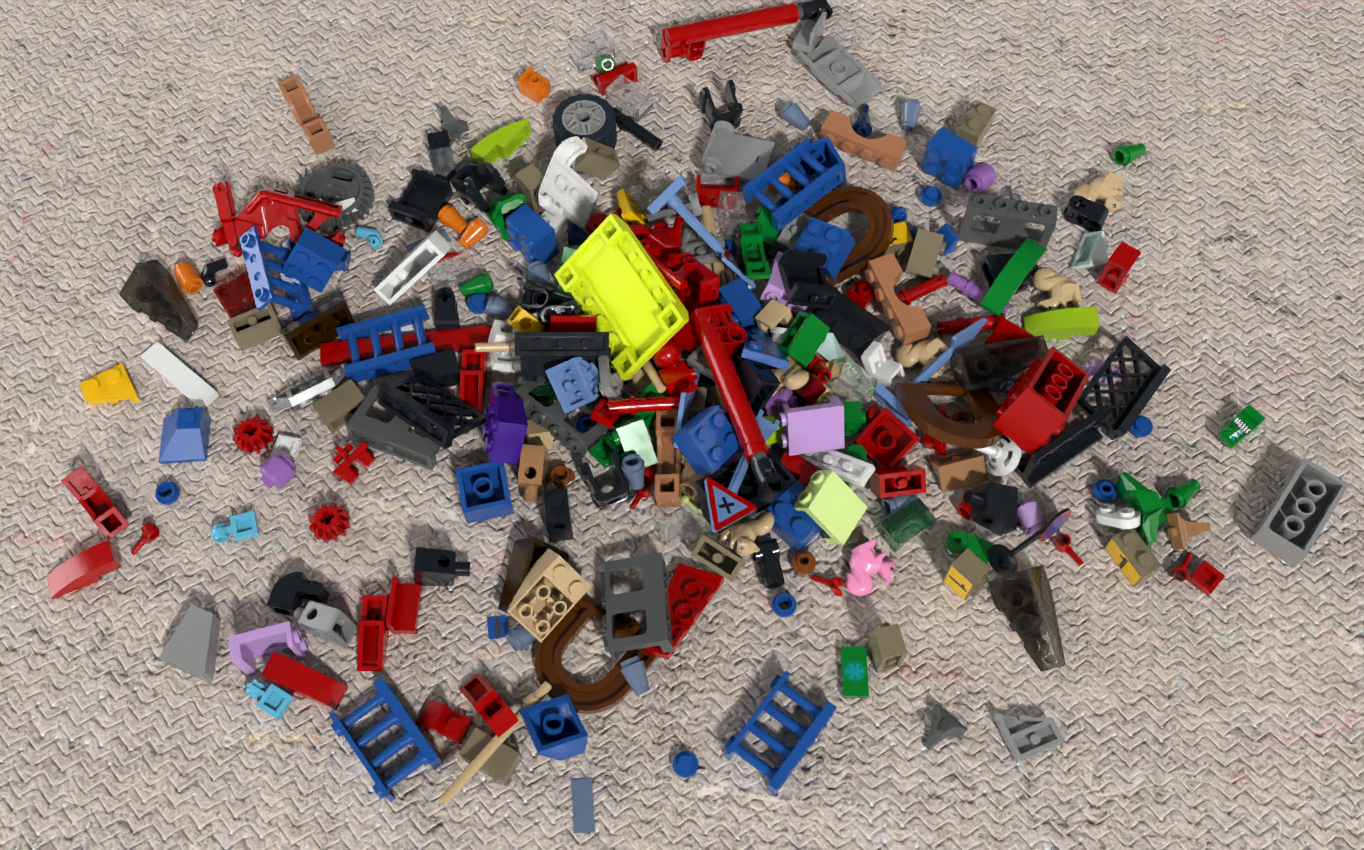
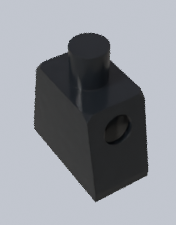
M1015 253L985 256L981 269L989 288ZM1038 265L1032 268L1014 295L1027 289L1031 276L1038 269Z
M739 356L734 360L737 368L736 371L754 414H756L765 407L781 383L766 364Z
M986 482L974 487L972 490L968 489L964 493L963 502L971 505L972 521L998 536L1017 530V487Z
M568 490L544 491L545 520L550 542L573 540ZM556 524H564V525H565L564 527H561V528H555Z
M416 547L414 563L415 584H421L422 586H453L455 576H470V562L456 561L455 551Z

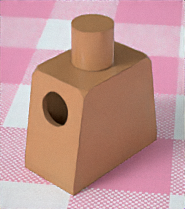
M527 444L522 446L518 484L521 490H524L523 502L537 503L538 492L546 491L551 459L546 446Z

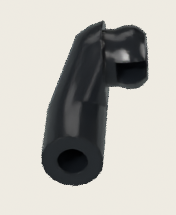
M224 258L205 265L200 277L206 287L215 285L216 279L214 277L216 272L228 268Z

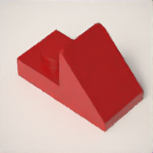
M428 700L416 724L462 745L473 724V720L449 709L445 703Z

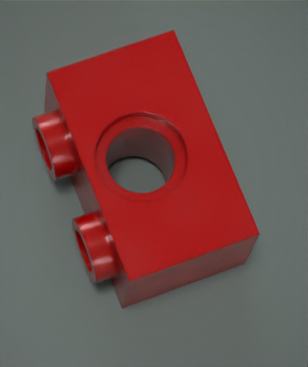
M916 464L876 468L870 477L871 493L880 498L926 493V471Z

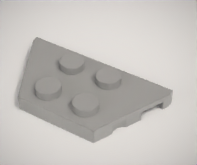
M346 361L266 400L270 409L294 407L296 405L302 407L311 402L310 398L318 394L321 397L332 392V387L336 386L346 376L344 366L348 365Z

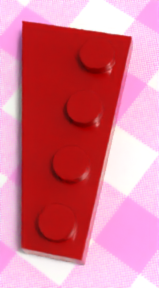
M678 563L668 587L673 652L663 653L660 646L644 648L645 653L669 660L723 584L724 577Z

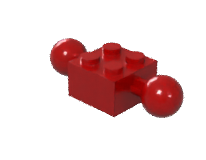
M696 291L684 297L683 304L686 305L685 308L688 311L689 321L652 356L658 366L667 368L679 362L682 356L681 348L694 352L701 345L691 322L690 314L700 307L713 306L715 303L711 302L698 306L699 294Z

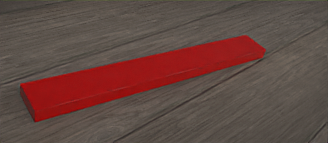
M492 325L425 332L427 343L433 342L437 352L454 348L455 352H462V350H475V343H488ZM416 333L402 335L405 349L418 346ZM393 336L379 337L383 355L396 352ZM357 339L361 361L373 358L371 339ZM348 341L320 343V363L322 367L340 365L346 361L348 364L352 363Z

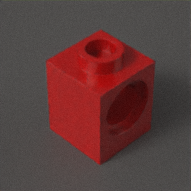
M684 359L658 371L670 396L679 395L680 398L681 392L689 394L698 389L694 381L698 379L697 374L692 366L687 367Z

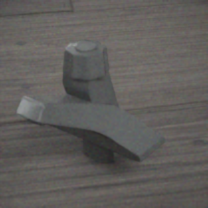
M446 105L439 107L442 114L440 118L443 122L442 131L448 130L450 139H457L461 137L462 133L469 131L467 121L455 119Z
M936 704L929 713L933 720V727L923 746L930 751L945 738L956 737L961 739L968 729L957 721L954 716Z

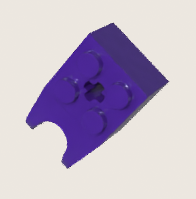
M495 382L491 387L490 404L485 412L486 422L482 430V437L486 438L484 451L488 452L489 462L517 465L528 427L523 399L517 398L515 389L510 384Z

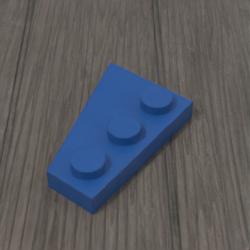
M746 328L747 337L742 345L741 357L787 370L789 360L771 337L760 328Z

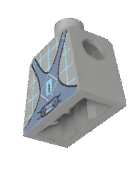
M314 601L308 602L306 608L299 606L294 612V619L311 635L346 650L358 629V626L341 610Z

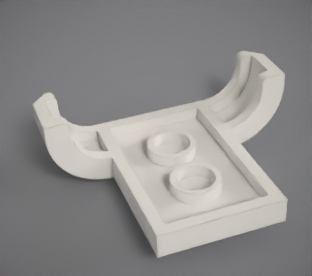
M574 136L564 140L554 151L539 189L538 203L550 215L557 217L563 213L579 228H582L588 222L598 192L570 168L572 162L579 155L584 154L588 147L578 136Z

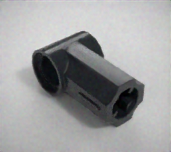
M776 538L754 542L760 548L759 552L753 553L755 563L758 564L764 589H774L784 585L785 581L779 561L780 551Z

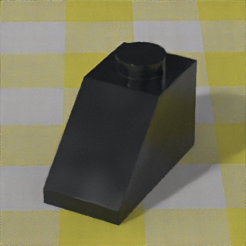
M448 130L429 133L427 138L435 176L451 180L457 172Z
M454 348L409 360L414 375L421 373L441 387H452L460 383V368Z

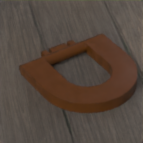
M863 187L840 188L826 194L803 212L824 222H829L848 212L863 214L868 219L869 227L866 236L859 244L852 248L835 280L826 277L827 283L832 287L867 269L868 262L882 257L891 243L894 232V221L891 211L882 197L872 190Z
M928 380V382L921 381V383H895L894 391L910 419L929 436L953 446L970 449L990 447L1001 439L1002 432L993 426L997 419L995 413L1000 407L986 386L956 385L952 380L947 382L945 380ZM928 395L961 396L978 422L964 424L946 418L937 411Z
M585 595L582 596L542 642H538L535 652V670L540 685L544 681L551 685L552 689L547 693L550 699L568 694L577 713L593 714L616 706L632 691L631 686L620 671L622 669L621 662L639 655L640 660L644 661L647 672L658 657L645 653L644 648L629 650L622 656L609 674L599 682L580 684L570 679L562 666L565 650L593 617L603 624L602 617L606 615V608L602 609ZM624 613L615 614L616 635L620 638L637 636L636 633L641 627L635 623L630 629L628 627L632 624L633 620Z

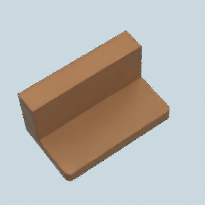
M975 449L930 459L931 468L938 474L940 490L942 492L986 481L984 456Z

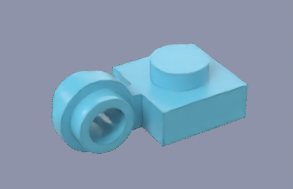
M254 511L231 516V526L216 524L210 532L211 538L216 543L228 541L231 534H233L235 542L260 536Z
M255 679L251 683L248 682L245 686L247 689L244 692L256 700L260 696L262 697L256 706L278 720L281 719L295 699L272 683L266 692H264L266 686Z

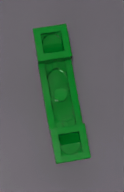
M739 223L741 256L746 278L771 279L769 263L766 261L763 247L761 223Z
M1027 238L998 275L980 303V306L999 317L1032 268L1043 257L1047 248Z
M650 383L638 398L666 396L658 393L656 388ZM656 412L629 414L622 421L639 415L643 418L646 429H648L656 419ZM610 433L608 437L603 436L589 454L604 468L610 466L609 454L616 451L618 454H622L620 445H615Z

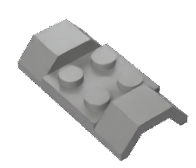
M829 34L825 35L820 45L811 54H805L802 51L798 52V57L810 67V71L835 95L839 94L854 108H859L871 100L881 87L882 83Z

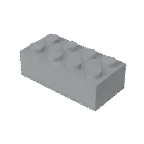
M1304 458L1292 470L1250 540L1295 567L1308 555L1349 484L1307 458Z

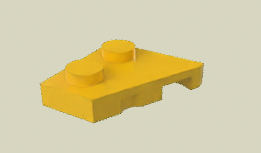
M624 188L617 192L618 206L622 210L621 216L628 224L632 223L633 225L644 224L648 229H651L646 224L648 220L637 201Z
M122 363L79 383L84 397L90 405L106 402L114 404L119 403V400L140 401L131 378Z

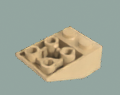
M548 548L531 567L506 611L539 642H542L590 589L591 585L560 555Z

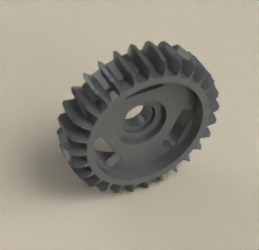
M335 160L334 164H330L327 161L325 166L319 163V168L314 169L311 167L312 172H305L306 178H299L301 184H296L297 190L294 191L295 194L311 198L312 194L315 193V199H322V201L332 203L330 200L335 196H340V201L355 198V202L343 210L339 218L330 216L316 229L319 230L321 228L324 233L327 229H330L332 233H334L335 229L343 227L350 229V225L353 223L358 226L357 221L359 219L365 220L363 214H370L369 209L373 208L372 202L375 201L374 189L366 172L362 171L359 166L355 167L353 163L347 165L346 161H343L342 164H339L337 160ZM298 208L302 220L308 224L314 218L315 212Z

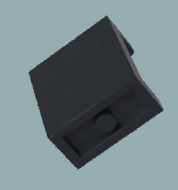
M413 168L411 170L412 180L400 200L398 202L392 200L388 208L393 220L431 232L438 220V213L447 205L453 195L450 181L444 177H437L424 170Z
M794 249L785 250L778 262V268L788 304L830 309L839 295L837 287L828 286L823 271V265L827 260L826 254Z

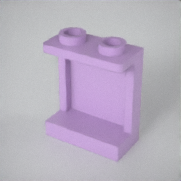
M778 251L769 267L771 279H768L760 299L767 303L774 299L787 306L791 313L797 316L798 312H804L807 306L788 304L778 268V262L783 253Z
M838 396L828 397V403L797 408H790L787 403L782 404V412H779L781 427L783 426V433L780 434V444L782 448L786 449L789 456L845 448L844 405Z
M290 621L228 637L231 661L246 675L257 672L255 658L291 649L303 660L306 659L305 651L309 650L306 636H302L300 629L295 628Z

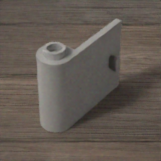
M717 121L714 124L702 158L701 167L708 174L731 178L739 176L740 180H753L768 168L775 142L735 134V129L731 123Z

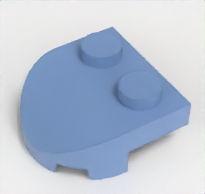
M582 357L572 358L545 370L564 414L594 401L599 396L597 393L601 383L600 373L592 362L588 363L582 360Z

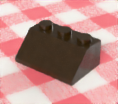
M336 297L325 302L324 305L314 311L306 313L295 322L287 324L279 332L299 361L319 349L320 343H329L339 337L336 328L355 322L346 302L340 297Z
M533 536L515 540L498 610L508 613L506 610L531 567L548 548L560 555L567 563L569 554Z

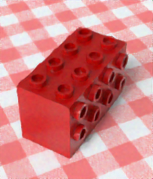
M1052 346L1042 358L1037 356L1030 364L1027 372H1023L1017 378L1014 386L1008 392L1009 394L996 411L997 419L993 426L999 429L1003 435L1014 441L1020 449L1032 455L1037 449L1040 450L1049 443V437L1052 434L1056 436L1065 426L1064 422L1069 418L1071 410L1077 404L1076 401L1082 394L1090 374Z

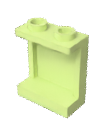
M818 470L811 476L810 483L800 493L798 501L794 505L797 511H805L826 532L823 539L828 544L836 545L845 544L868 508L833 470Z

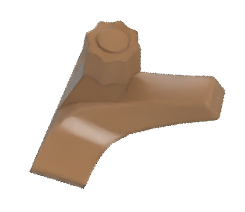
M1179 513L1166 514L1169 526L1167 531L1168 536L1171 538L1173 549H1185L1189 538L1211 530L1209 522L1186 521L1181 518Z

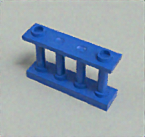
M807 138L802 143L795 145L789 153L755 179L748 181L743 187V198L747 203L755 197L772 212V226L779 232L843 182V168L838 164H835L832 168H825L810 155V140ZM804 160L821 176L815 181H810L794 166ZM787 172L805 188L801 192L794 194L779 178ZM769 185H772L789 201L782 206H778L762 191Z
M252 226L239 240L257 310L261 311L272 302L289 308L294 322L302 318L306 313L314 311L307 285L281 271L296 243L290 239L285 241L280 247L260 240L257 227ZM263 251L274 254L277 262L265 258ZM268 269L280 272L282 280L269 276ZM272 286L285 290L286 297L274 294Z
M425 305L412 306L406 310L356 323H348L336 328L341 340L348 341L352 363L344 366L347 378L351 379L354 383L410 369L409 360L437 353L434 343H427L423 321L430 320ZM414 324L418 346L405 349L401 327ZM392 330L396 352L383 355L379 333ZM370 336L374 357L361 361L357 339Z
M787 670L782 677L778 674L769 686L772 688L770 693L738 736L732 735L724 746L726 749L725 758L728 761L736 753L764 774L769 782L767 790L774 796L819 736L837 708L829 701L824 707L821 705L817 706L789 686L787 682L790 673ZM780 692L812 714L811 718L814 721L810 727L806 725L804 727L772 704ZM765 712L797 735L796 738L800 741L795 748L791 746L788 748L757 725V722ZM750 732L782 756L781 759L784 760V763L779 769L776 767L772 768L741 745Z
M381 677L373 683L378 690L374 693V697L342 720L332 712L330 717L334 723L330 726L338 737L342 735L345 737L376 784L372 787L379 798L385 797L392 802L395 798L389 791L391 788L423 764L425 766L430 764L436 769L443 762L388 684ZM387 703L391 708V711L388 712L389 716L355 740L347 728L380 704L384 705ZM401 723L406 729L402 733L403 736L371 760H368L361 748L392 725ZM415 743L420 749L416 753L417 756L383 781L375 769L408 744L412 745Z

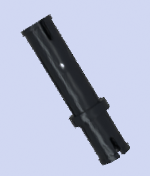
M616 107L613 108L616 124L620 126L622 131L632 134L655 152L661 148L663 144L662 139L636 123L630 115L627 116Z

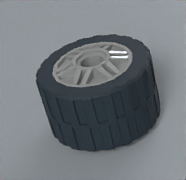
M577 94L563 100L556 107L552 121L556 147L564 140L578 136L580 139L586 137L613 149L615 148L617 141L616 118L613 107L608 101L597 95Z

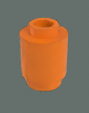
M187 261L175 265L174 277L182 291L186 294L199 292L204 282L194 265Z

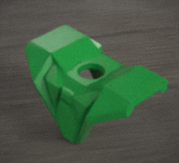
M511 192L489 202L490 210L487 212V216L503 240L509 239L502 214L527 204V196L524 194Z
M1123 472L1119 475L1116 486L1121 498L1135 511L1140 512L1141 525L1138 526V535L1151 550V544L1156 542L1158 528L1167 520V513H1174L1173 507L1168 499L1160 498L1157 492L1146 488L1127 472Z

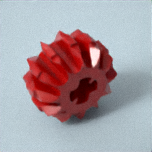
M256 415L253 419L247 416L245 422L238 420L240 427L233 428L235 433L233 441L237 444V448L240 451H245L249 455L255 451L260 455L262 448L269 450L267 443L274 442L272 437L274 429L270 426L267 419H261L260 416Z
M331 502L328 507L325 503H322V509L320 510L313 508L315 515L309 517L311 523L309 530L314 533V537L317 540L322 539L328 544L331 538L338 542L339 535L346 537L344 529L351 528V524L349 523L350 515L348 512H345L344 506H337L335 502Z

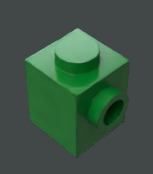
M842 402L844 405V434L853 435L860 433L862 424L866 423L865 410H861V402Z

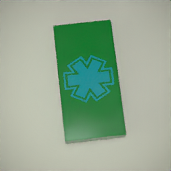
M841 646L843 698H868L866 646Z

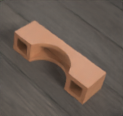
M297 75L278 82L277 84L286 104L316 156L335 148L328 128L322 118H319Z
M831 110L821 127L819 139L828 136L834 147L895 172L905 154L907 140L890 133L877 139L864 138L852 129L851 117Z
M891 253L870 260L865 271V277L867 282L872 284L877 301H881L884 307V315L893 325L895 337L900 339L902 345H906L928 337L931 325L922 308L908 306L897 298L894 286L900 280L902 269L895 255Z
M679 410L656 412L658 463L655 475V499L658 508L682 507V464L680 457L682 452L680 449L674 448V440L671 437L676 432Z

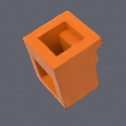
M531 66L517 79L520 93L538 104L544 98H547L551 92L550 80L535 72Z

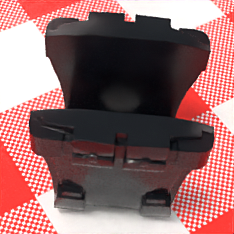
M728 80L725 85L724 102L729 110L727 113L717 114L708 87L702 88L701 92H699V107L701 112L706 114L710 122L709 128L711 132L717 121H729L734 129L740 127V116H742L743 107L736 99V88L733 80Z
M471 161L463 166L450 180L453 187L461 195L465 205L472 204L484 213H487L490 208L480 193L483 187L503 196L508 192L506 186H504L506 184L504 179L500 177L501 174L488 162L478 164Z
M617 451L609 454L610 466L620 489L601 496L588 462L579 466L580 476L584 483H588L594 498L593 503L600 510L620 504L629 498V482L627 478H624L621 471L622 462Z

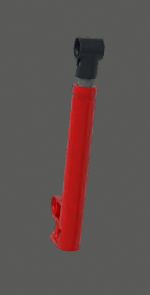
M810 0L799 2L797 6L795 3H789L663 28L660 45L661 56L665 63L670 62V59L678 57L695 61L703 56L705 43L708 40L797 23L798 19L803 21L817 18L818 20L823 11L827 12V20L832 16L833 10L827 0Z
M730 304L700 307L690 314L691 322L741 447L744 450L747 461L753 463L751 469L758 484L757 496L762 502L771 504L786 489V481L780 474H777L771 458H767L769 449L730 356L736 354L746 340L747 333L744 328L733 320L731 315L733 309Z

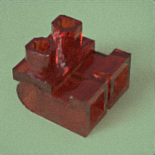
M247 271L213 289L229 318L249 311L243 299H245L251 310L256 308Z

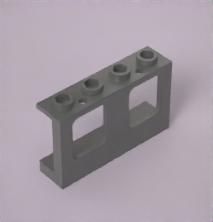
M969 192L965 214L959 223L958 241L1018 250L1025 240L1029 238L1046 248L1056 226L1058 206ZM975 215L999 218L1000 222L996 224L973 220ZM1020 222L1044 225L1045 227L1041 231L1017 226Z
M537 377V381H527L516 389L517 398L523 399L526 416L537 425L549 430L554 438L561 441L572 452L577 453L582 458L585 457L587 447L606 431L611 433L614 430L613 427L610 429L597 423L586 433H579L563 421L564 418L576 409L564 414L559 400L551 406L545 407L532 398L528 393L543 382L554 391L550 381H546V377ZM597 397L594 401L578 407V409L586 415H591L602 399ZM622 415L620 416V418L617 420L616 423L621 422Z
M374 385L346 425L349 439L358 443L364 441L371 448L433 471L437 464L436 454L441 446L431 439L409 432L410 425L396 415L389 423L366 415L374 402H378L380 387ZM446 415V417L457 418V415Z
M662 552L604 562L601 582L603 587H605V593H602V604L606 608V615H603L602 619L604 629L607 630V637L603 639L606 653H610L613 661H618L617 652L660 646L663 653L673 652L667 566ZM633 567L643 568L644 587L642 590L614 594L613 571ZM636 610L646 611L647 631L645 634L616 639L615 614Z

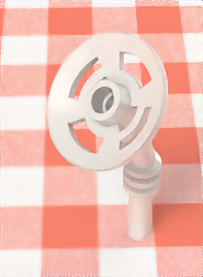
M1009 437L1007 438L1011 441L1010 443L1001 438L990 447L975 449L982 452L985 469L994 476H1006L1013 472L1019 464L1021 449ZM1008 451H1013L1012 458L1006 466L1004 461L1008 456ZM988 462L993 466H997L998 470L991 468Z

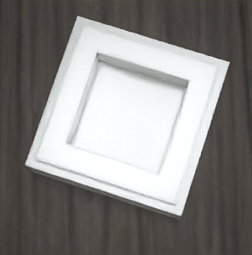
M279 434L271 455H281L283 453L292 462H295L303 441L301 438Z

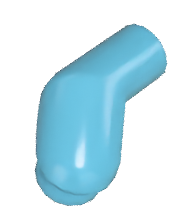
M357 227V237L366 238L369 245L374 249L382 246L383 239L378 230Z

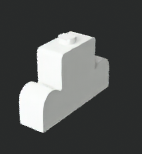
M437 230L432 231L377 285L374 291L386 303L391 305L450 250L452 245Z

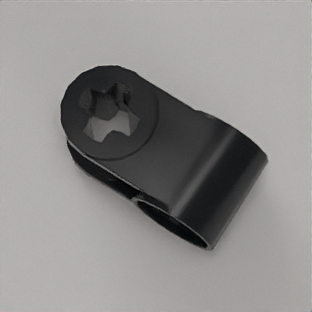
M1073 196L1069 200V206L1063 212L1064 219L1090 232L1101 231L1109 214L1108 208L1083 196Z
M524 285L523 298L518 305L526 311L534 313L543 305H558L562 301L560 297L553 295L545 289Z
M448 287L438 289L435 293L436 330L460 329L454 291Z
M582 304L543 305L538 310V319L543 324L550 326V321H545L544 319L546 310L552 309L555 315H580Z

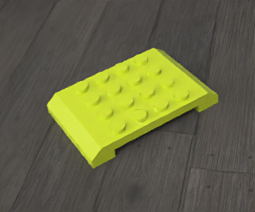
M610 214L554 274L563 290L571 292L577 303L582 304L581 309L585 315L597 316L596 332H609V348H611V355L614 358L611 363L623 380H629L689 321L688 311L628 224L616 214Z

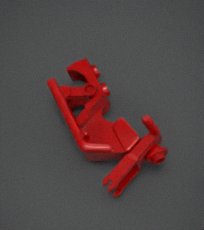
M225 180V184L220 181L218 184L213 185L212 191L215 195L219 218L223 226H220L219 229H214L212 242H215V247L228 244L230 254L235 257H241L242 248L239 238L252 226L257 227L260 239H264L273 228L282 225L289 228L291 241L297 243L305 227L316 232V229L330 216L339 218V215L342 214L343 206L272 187H265L251 199L236 217L231 183ZM298 208L315 212L314 218L308 224H305L303 228L301 227ZM340 228L334 235L323 236L342 248L344 247L346 236L342 235L343 228Z
M679 213L676 214L673 227H668L665 222H658L651 229H648L644 224L629 225L635 235L643 234V240L640 241L641 245L670 287L678 289L675 294L682 304L684 297L693 294L694 291L699 294L698 306H703L718 299L720 276L700 263L696 258L690 256V252H680L684 219Z

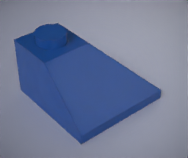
M202 407L179 408L163 420L158 461L160 464L207 461L211 419Z
M568 694L519 710L539 755L562 761L585 753L588 734Z

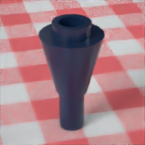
M867 104L861 106V112L852 126V129L862 137H867L872 133L869 117L870 107Z

